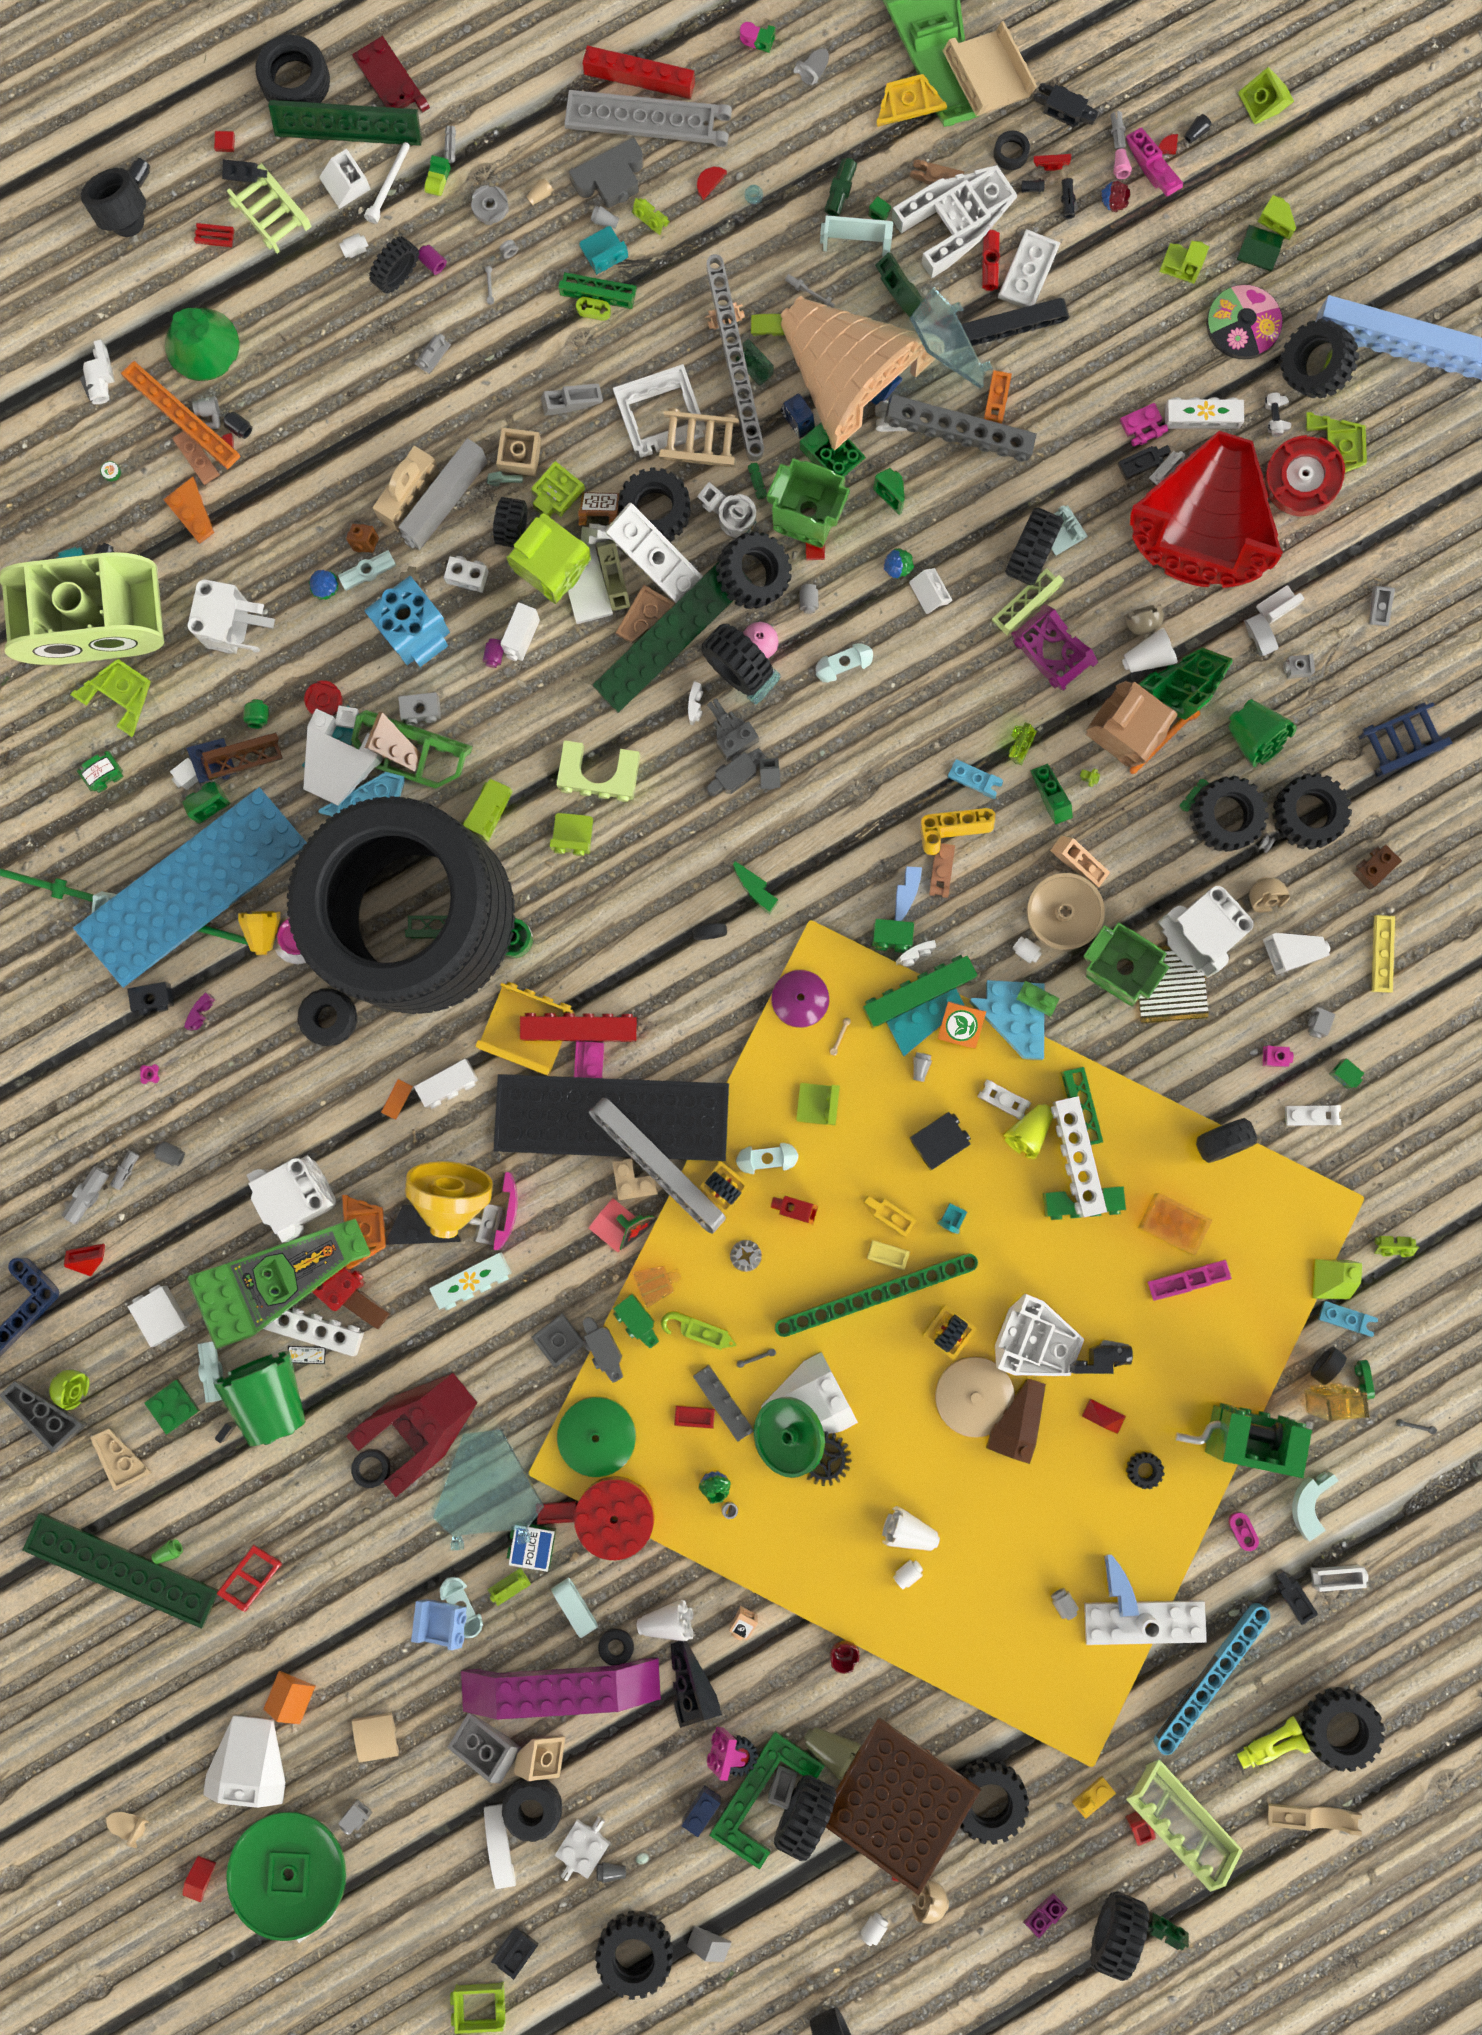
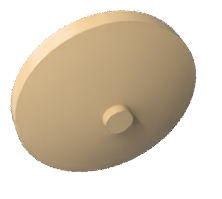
M1072 873L1055 874L1044 879L1032 891L1027 904V920L1033 934L1045 945L1058 950H1073L1086 945L1098 934L1104 921V902L1098 889L1086 878Z
M968 1357L951 1364L939 1378L935 1393L936 1406L943 1421L955 1432L968 1437L990 1435L994 1425L998 1424L1004 1416L1003 1412L1005 1409H1008L1015 1400L1014 1388L1007 1373L996 1368V1363L980 1357Z

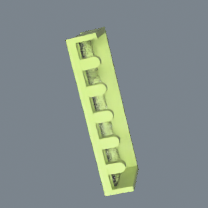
M1160 1760L1146 1765L1147 1768L1132 1794L1126 1800L1210 1892L1225 1887L1243 1850Z

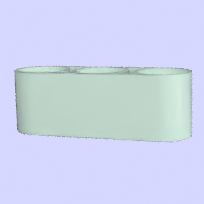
M570 1578L551 1588L554 1597L580 1638L598 1628L595 1618Z

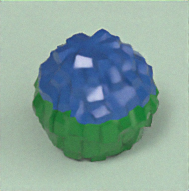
M895 548L886 556L884 570L890 577L897 579L902 576L905 577L914 568L913 557L906 550Z
M317 570L312 574L309 581L311 594L319 600L330 599L339 589L337 576L331 571Z
M712 1471L709 1474H705L702 1478L701 1483H699V1490L708 1499L710 1504L721 1503L729 1495L731 1482L723 1473Z

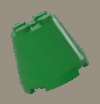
M1253 699L1248 700L1243 709L1239 712L1235 711L1229 717L1231 722L1228 726L1246 760L1254 768L1257 764L1264 765L1274 758L1284 748L1283 745L1286 743L1288 736L1290 738L1293 737L1297 726L1290 719Z

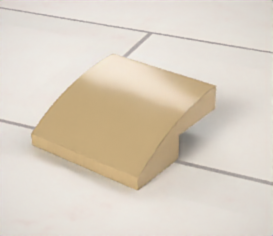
M392 1712L352 1719L354 1741L359 1762L398 1756L399 1749L395 1737L396 1728Z

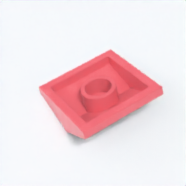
M612 1198L589 1226V1229L615 1251L619 1252L626 1229L616 1218L622 1214L630 1221L636 1216Z

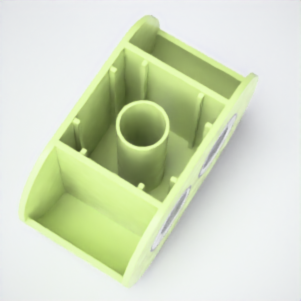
M99 553L17 563L7 566L0 571L7 634L5 653L14 660L39 665H63L143 655L158 650L164 644L157 565L148 558L129 553Z

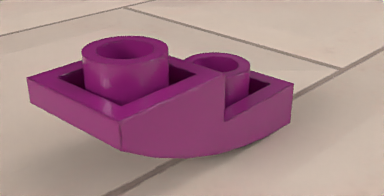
M205 992L194 1004L184 1025L187 1030H197L204 1024L203 1021L206 1017L201 1012H206L213 1006L212 1003L215 999L211 994Z
M1052 1893L1033 1910L1023 1923L1040 1939L1052 1923L1056 1924L1068 1908Z

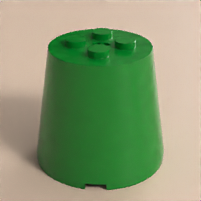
M281 1351L277 1357H273L270 1354L248 1362L227 1372L228 1377L223 1379V1376L213 1382L215 1389L249 1446L271 1444L276 1439L293 1434L295 1430L306 1422L289 1351Z

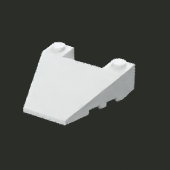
M316 709L307 728L303 789L339 806L355 787L381 763L383 757L364 748L370 735L369 733H367L359 750L331 737L336 728V719Z

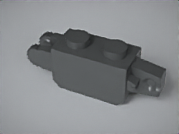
M757 748L748 754L745 752L743 754H736L731 759V763L727 766L723 764L715 771V780L707 787L708 795L715 797L723 790L727 794H732L756 776V767L759 765V759H765L764 753Z
M586 1317L582 1323L587 1333L584 1336V1346L595 1357L592 1361L596 1369L600 1368L602 1372L605 1371L612 1383L624 1377L619 1365L622 1354L609 1329L603 1326L599 1328L596 1321H594L595 1319Z

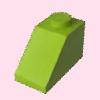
M1272 195L1257 222L1290 240L1296 229L1290 205L1283 198Z

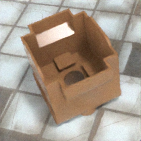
M1124 681L1116 685L1117 689L1110 698L1106 699L1087 727L1085 735L1116 757L1122 764L1134 767L1144 764L1152 752L1164 741L1170 725L1177 717V713L1136 682Z

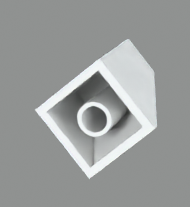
M1274 933L1263 939L1276 975L1330 955V946L1327 941H1324L1323 937Z

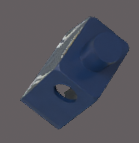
M799 393L782 404L780 411L799 439L815 428L813 412Z

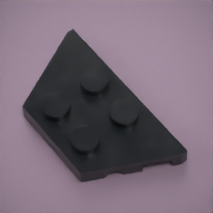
M402 1205L388 1235L386 1245L461 1242V1237L458 1234L452 1238H439L432 1235L430 1232L431 1227L425 1223L414 1206Z

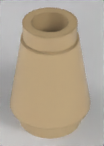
M545 178L539 179L526 198L534 205L550 196L554 189Z

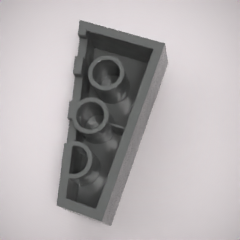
M14 1381L0 1394L2 1400L52 1453L58 1452L87 1425L81 1419L57 1406L20 1381Z

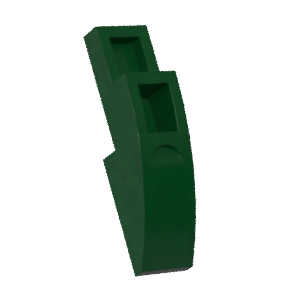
M888 252L875 265L881 274L880 279L904 312L916 325H919L931 311L915 285L909 282L893 254Z

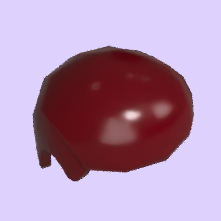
M846 1640L834 1644L830 1650L831 1667L841 1674L853 1672L855 1664L859 1663L860 1659L858 1647Z

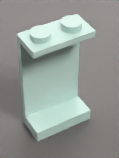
M826 216L825 223H821L820 244H823V251L827 252L828 237L883 242L882 256H885L888 252L890 253L893 221Z

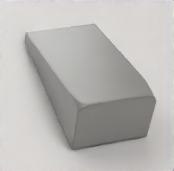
M1373 586L1369 624L1389 626L1395 588Z

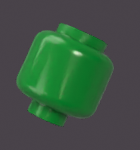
M253 699L244 706L243 721L250 728H263L268 723L269 707L262 700Z

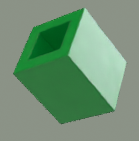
M1345 1058L1338 1062L1329 1075L1346 1089L1356 1088L1363 1079L1361 1077L1364 1075V1072Z

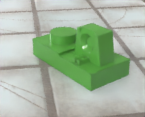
M1025 981L1016 999L1051 1017L1060 998Z

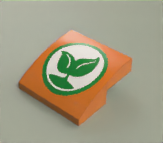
M948 1001L938 1039L976 1049L987 1011Z

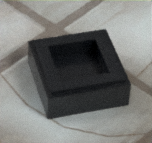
M232 1421L225 1423L216 1435L215 1440L219 1443L226 1441L237 1425Z

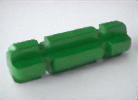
M751 463L748 465L749 474H752L750 477L754 490H756V497L758 500L765 499L767 492L763 488L765 485L761 472H759L758 463Z
M1200 779L1197 787L1194 786L1185 797L1186 800H1183L1179 807L1183 811L1189 812L1191 804L1195 803V795L1200 793V789L1208 785L1209 782L1205 779Z

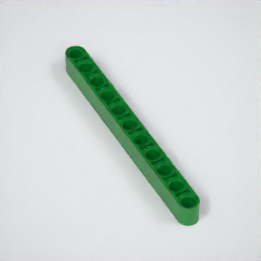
M962 1254L779 1319L775 1324V1331L779 1336L787 1337L975 1270L978 1266V1259L972 1254ZM966 1257L973 1259V1265L970 1268H966L963 1264ZM952 1263L955 1271L948 1275L945 1272V1266ZM929 1270L936 1272L937 1276L933 1281H929L926 1277ZM915 1276L918 1279V1285L912 1288L908 1285V1279ZM893 1283H897L900 1286V1290L896 1294H892L889 1290L890 1285ZM877 1289L881 1292V1298L875 1301L871 1298V1292ZM856 1296H860L863 1299V1304L860 1307H855L852 1304V1300ZM836 1303L844 1304L845 1309L842 1313L838 1314L834 1311ZM819 1309L826 1311V1317L823 1320H818L815 1317V1313ZM799 1316H805L808 1319V1323L803 1327L797 1324ZM782 1322L789 1325V1330L786 1333H781L778 1330V1326Z

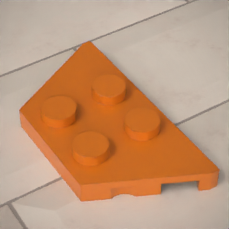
M342 1195L344 1222L356 1219L370 1250L369 1256L352 1261L347 1265V1269H352L386 1247L384 1211L382 1207L350 1198L348 1195Z

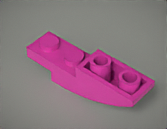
M1142 127L1126 136V141L1137 163L1155 189L1159 187L1166 196H1169L1183 187L1181 179L1162 158V151Z

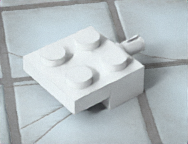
M589 523V527L582 526L581 541L588 544H596L611 540L604 532L609 525L603 526Z

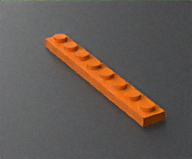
M135 361L121 372V375L227 470L241 457L236 450Z

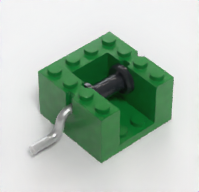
M1220 1403V1406L1213 1405L1211 1421L1205 1427L1201 1436L1197 1437L1177 1432L1175 1440L1197 1445L1206 1443L1205 1452L1223 1462L1304 1479L1312 1429L1307 1428L1305 1423L1290 1417L1278 1415L1277 1419L1270 1417L1271 1413L1259 1411L1258 1414H1254L1248 1408H1237L1229 1404Z

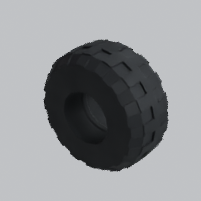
M322 988L311 992L303 999L298 1009L297 1020L301 1032L311 1042L321 1046H334L341 1044L351 1036L356 1028L358 1016L355 1005L346 994L335 989ZM325 1007H334L337 1012L336 1022L329 1028H322L318 1021L319 1013Z
M1241 1118L1198 1136L1196 1145L1202 1159L1211 1163L1255 1145L1258 1137L1251 1121Z
M522 1778L516 1781L507 1791L502 1804V1817L505 1827L513 1836L522 1841L536 1842L545 1839L556 1829L562 1815L561 1795L555 1785L547 1779L527 1781ZM526 1800H536L541 1804L544 1813L536 1818L528 1817L523 1813L521 1803Z

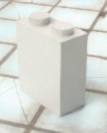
M519 602L501 641L506 657L513 661H517V659L523 661L540 621L536 609Z
M157 1285L149 1290L150 1294L145 1297L143 1295L136 1297L132 1300L133 1304L128 1306L150 1347L161 1344L190 1326L168 1286L160 1287V1285Z

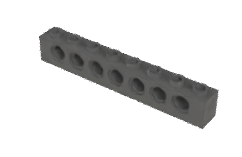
M892 394L888 401L884 423H888L891 427H903L909 432L925 433L928 437H940L946 442L954 441L961 443L965 447H977L980 451L995 452L1002 457L1010 456L1021 462L1028 461L1032 456L1037 433ZM902 412L908 413L910 418L904 417ZM920 417L926 418L928 423L922 422ZM938 422L944 423L946 428L940 427ZM956 427L962 428L964 432H959ZM974 432H979L981 438L977 437ZM992 437H997L999 442H995ZM1010 441L1015 442L1017 447H1013Z

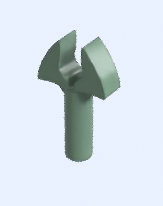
M502 471L489 473L487 476V484L499 486L500 483L523 482L522 475H502Z

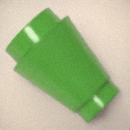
M169 1540L151 1555L152 1561L155 1564L179 1558L183 1548L178 1540Z

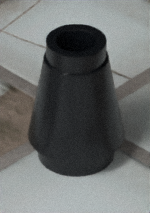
M1204 114L1197 116L1184 135L1186 141L1191 144L1208 132L1212 125L1210 119Z

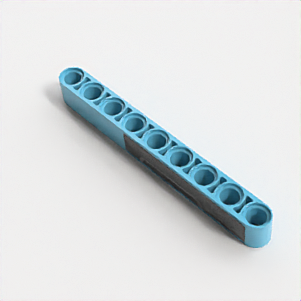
M1254 1603L1247 1609L1154 1737V1744L1162 1754L1170 1755L1175 1751L1270 1620V1612L1263 1605ZM1263 1610L1262 1617L1256 1618V1612ZM1246 1626H1251L1249 1634L1243 1633ZM1239 1642V1648L1232 1650L1233 1643ZM1223 1658H1227V1665L1220 1666V1661ZM1212 1674H1216L1215 1681L1209 1683V1676ZM1203 1690L1204 1696L1197 1699V1692ZM1187 1707H1192V1713H1190L1189 1715H1185V1709ZM1181 1723L1179 1730H1172L1174 1724ZM1168 1739L1169 1744L1166 1747H1161V1741Z

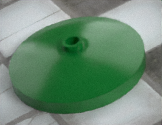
M589 1397L575 1403L562 1417L557 1432V1444L563 1460L574 1471L588 1477H604L621 1469L630 1459L636 1443V1429L628 1411L616 1401L605 1397ZM598 1435L599 1441L592 1440V1436Z
M780 1397L768 1402L759 1411L754 1424V1441L763 1462L775 1473L789 1478L803 1476L815 1469L824 1453L825 1436L822 1424L812 1408L797 1398Z

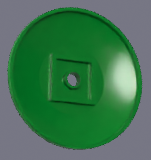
M280 1812L266 1816L250 1826L241 1835L232 1850L226 1875L229 1899L239 1919L250 1930L262 1937L277 1941H291L306 1937L317 1931L332 1917L342 1899L346 1883V1864L340 1844L323 1823L309 1815L298 1812ZM290 1868L293 1871L294 1876L292 1879L285 1877V1869Z

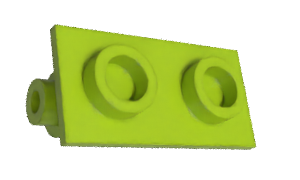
M635 198L632 213L660 235L663 226L667 227L670 222L668 217L659 210L654 213L655 207L646 199L640 198L638 200Z
M1379 1236L1375 1238V1245H1378L1374 1254H1381V1256L1385 1257L1392 1255L1411 1257L1419 1249V1246H1416V1239H1412V1237L1397 1236V1243H1394L1393 1236Z
M519 1568L487 1590L491 1594L489 1596L491 1601L499 1606L530 1586L531 1583L522 1568Z

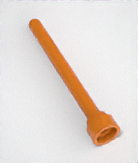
M1200 711L1186 720L1180 718L1168 730L1164 741L1152 752L1144 764L1131 767L1130 773L1136 774L1188 721L1198 718L1201 715Z

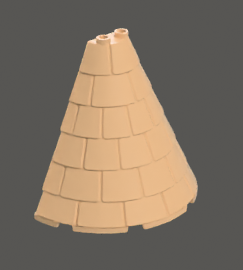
M802 296L795 300L790 309L786 308L781 313V318H783L781 327L790 344L797 366L800 368L805 385L809 389L823 428L826 430L834 450L862 426L863 407L910 364V373L917 377L942 354V345L933 336L920 334L892 324L828 307L825 304L804 299Z

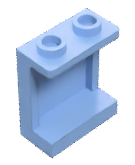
M431 1599L416 1601L411 1642L420 1643L425 1641L447 1646L448 1650L462 1648L467 1607Z

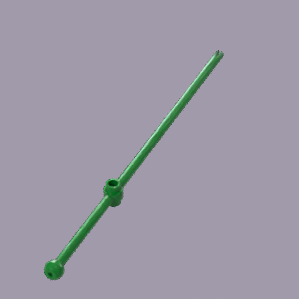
M0 868V876L52 891L51 897L63 899V895L66 894L93 902L94 894L67 887V880L55 878V882L51 883ZM203 926L198 930V932L248 945L246 938L241 935L209 926Z

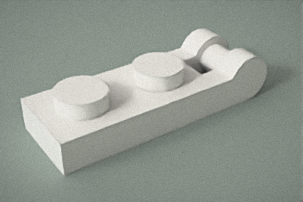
M1285 1106V1126L1341 1125V1119H1339L1341 1106ZM1326 1112H1331V1119H1326Z

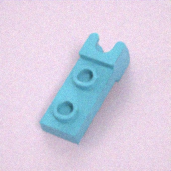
M957 759L948 774V778L983 793V795L991 799H996L997 794L991 787L994 785L1001 787L1003 784L1001 778L990 775Z
M1323 1301L1318 1320L1373 1337L1374 1333L1367 1329V1323L1378 1322L1376 1317L1327 1301Z

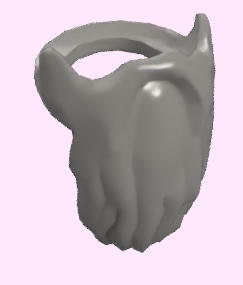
M827 49L814 51L805 62L797 61L793 72L799 73L802 81L806 84L813 85L823 74L828 64L829 53Z

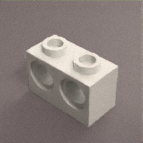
M450 556L444 579L447 584L483 593L489 571L483 562H470L461 556H456V558ZM455 568H462L460 573H453ZM475 572L480 573L478 578H472L471 576Z

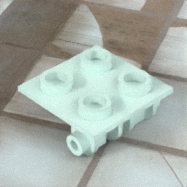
M1064 505L1059 507L1058 511L1054 513L1062 517L1064 521L1051 548L1055 556L1088 537L1068 505L1066 507Z

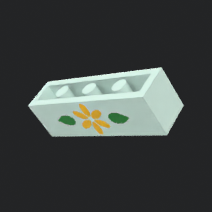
M501 1252L429 1289L439 1310L445 1308L447 1311L457 1306L455 1302L462 1299L465 1302L474 1297V1292L480 1290L482 1293L492 1288L490 1284L496 1281L500 1284L508 1280V1275L512 1272Z

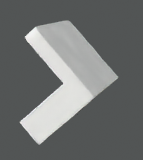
M935 568L923 570L909 582L926 614L931 613L939 606L947 605L953 601Z
M1285 586L1259 603L1256 608L1264 615L1268 624H1271L1298 606L1304 600V597L1301 593L1295 596L1289 586Z

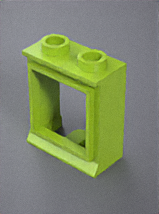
M504 1982L471 1985L456 1984L454 1991L450 1993V2005H454V2013H451V2026H454L455 2034L504 2031L506 2024ZM495 1993L496 2019L464 2020V1994Z

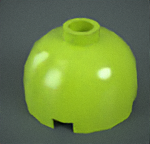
M74 1369L63 1370L51 1380L49 1395L53 1403L65 1410H72L79 1406L82 1394L86 1396L88 1393L89 1378L84 1373Z

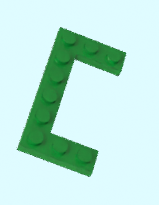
M776 1731L773 1732L757 1757V1764H753L755 1768L749 1770V1774L745 1776L709 1833L710 1837L759 1870L771 1853V1850L738 1827L774 1770L782 1761L803 1776L811 1775L818 1778L825 1767L820 1760Z

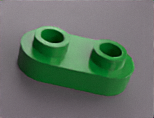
M1366 1359L1358 1360L1354 1370L1356 1376L1359 1377V1395L1363 1396L1365 1400L1374 1399L1375 1390L1369 1362Z

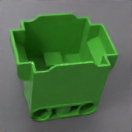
M793 458L790 466L780 463L767 494V501L773 505V529L780 534L822 548L830 529L837 525L850 494V489L844 487L845 477L808 461H799ZM805 508H812L816 511L810 517L803 515L801 512Z
M1119 922L1113 930L1104 925L1084 955V958L1090 962L1086 969V978L1131 1007L1135 1005L1140 996L1147 999L1150 998L1170 966L1163 963L1167 955L1165 951ZM1123 960L1131 962L1134 967L1133 972L1129 975L1120 974L1117 970L1119 962Z

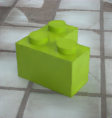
M1192 240L1189 248L1186 249L1180 244L1170 243L1159 272L1194 284L1210 246L1205 245L1201 241Z

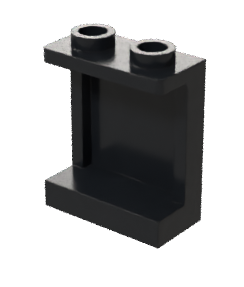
M950 1112L944 1114L909 1138L930 1171L971 1145L969 1134L966 1130L962 1131L958 1126L960 1121L954 1113L952 1115Z

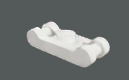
M986 1079L985 1087L982 1092H979L977 1097L1021 1120L1025 1116L1024 1112L1026 1108H1029L1031 1102ZM992 1090L997 1092L994 1098L989 1096ZM1014 1102L1019 1104L1017 1110L1011 1108Z

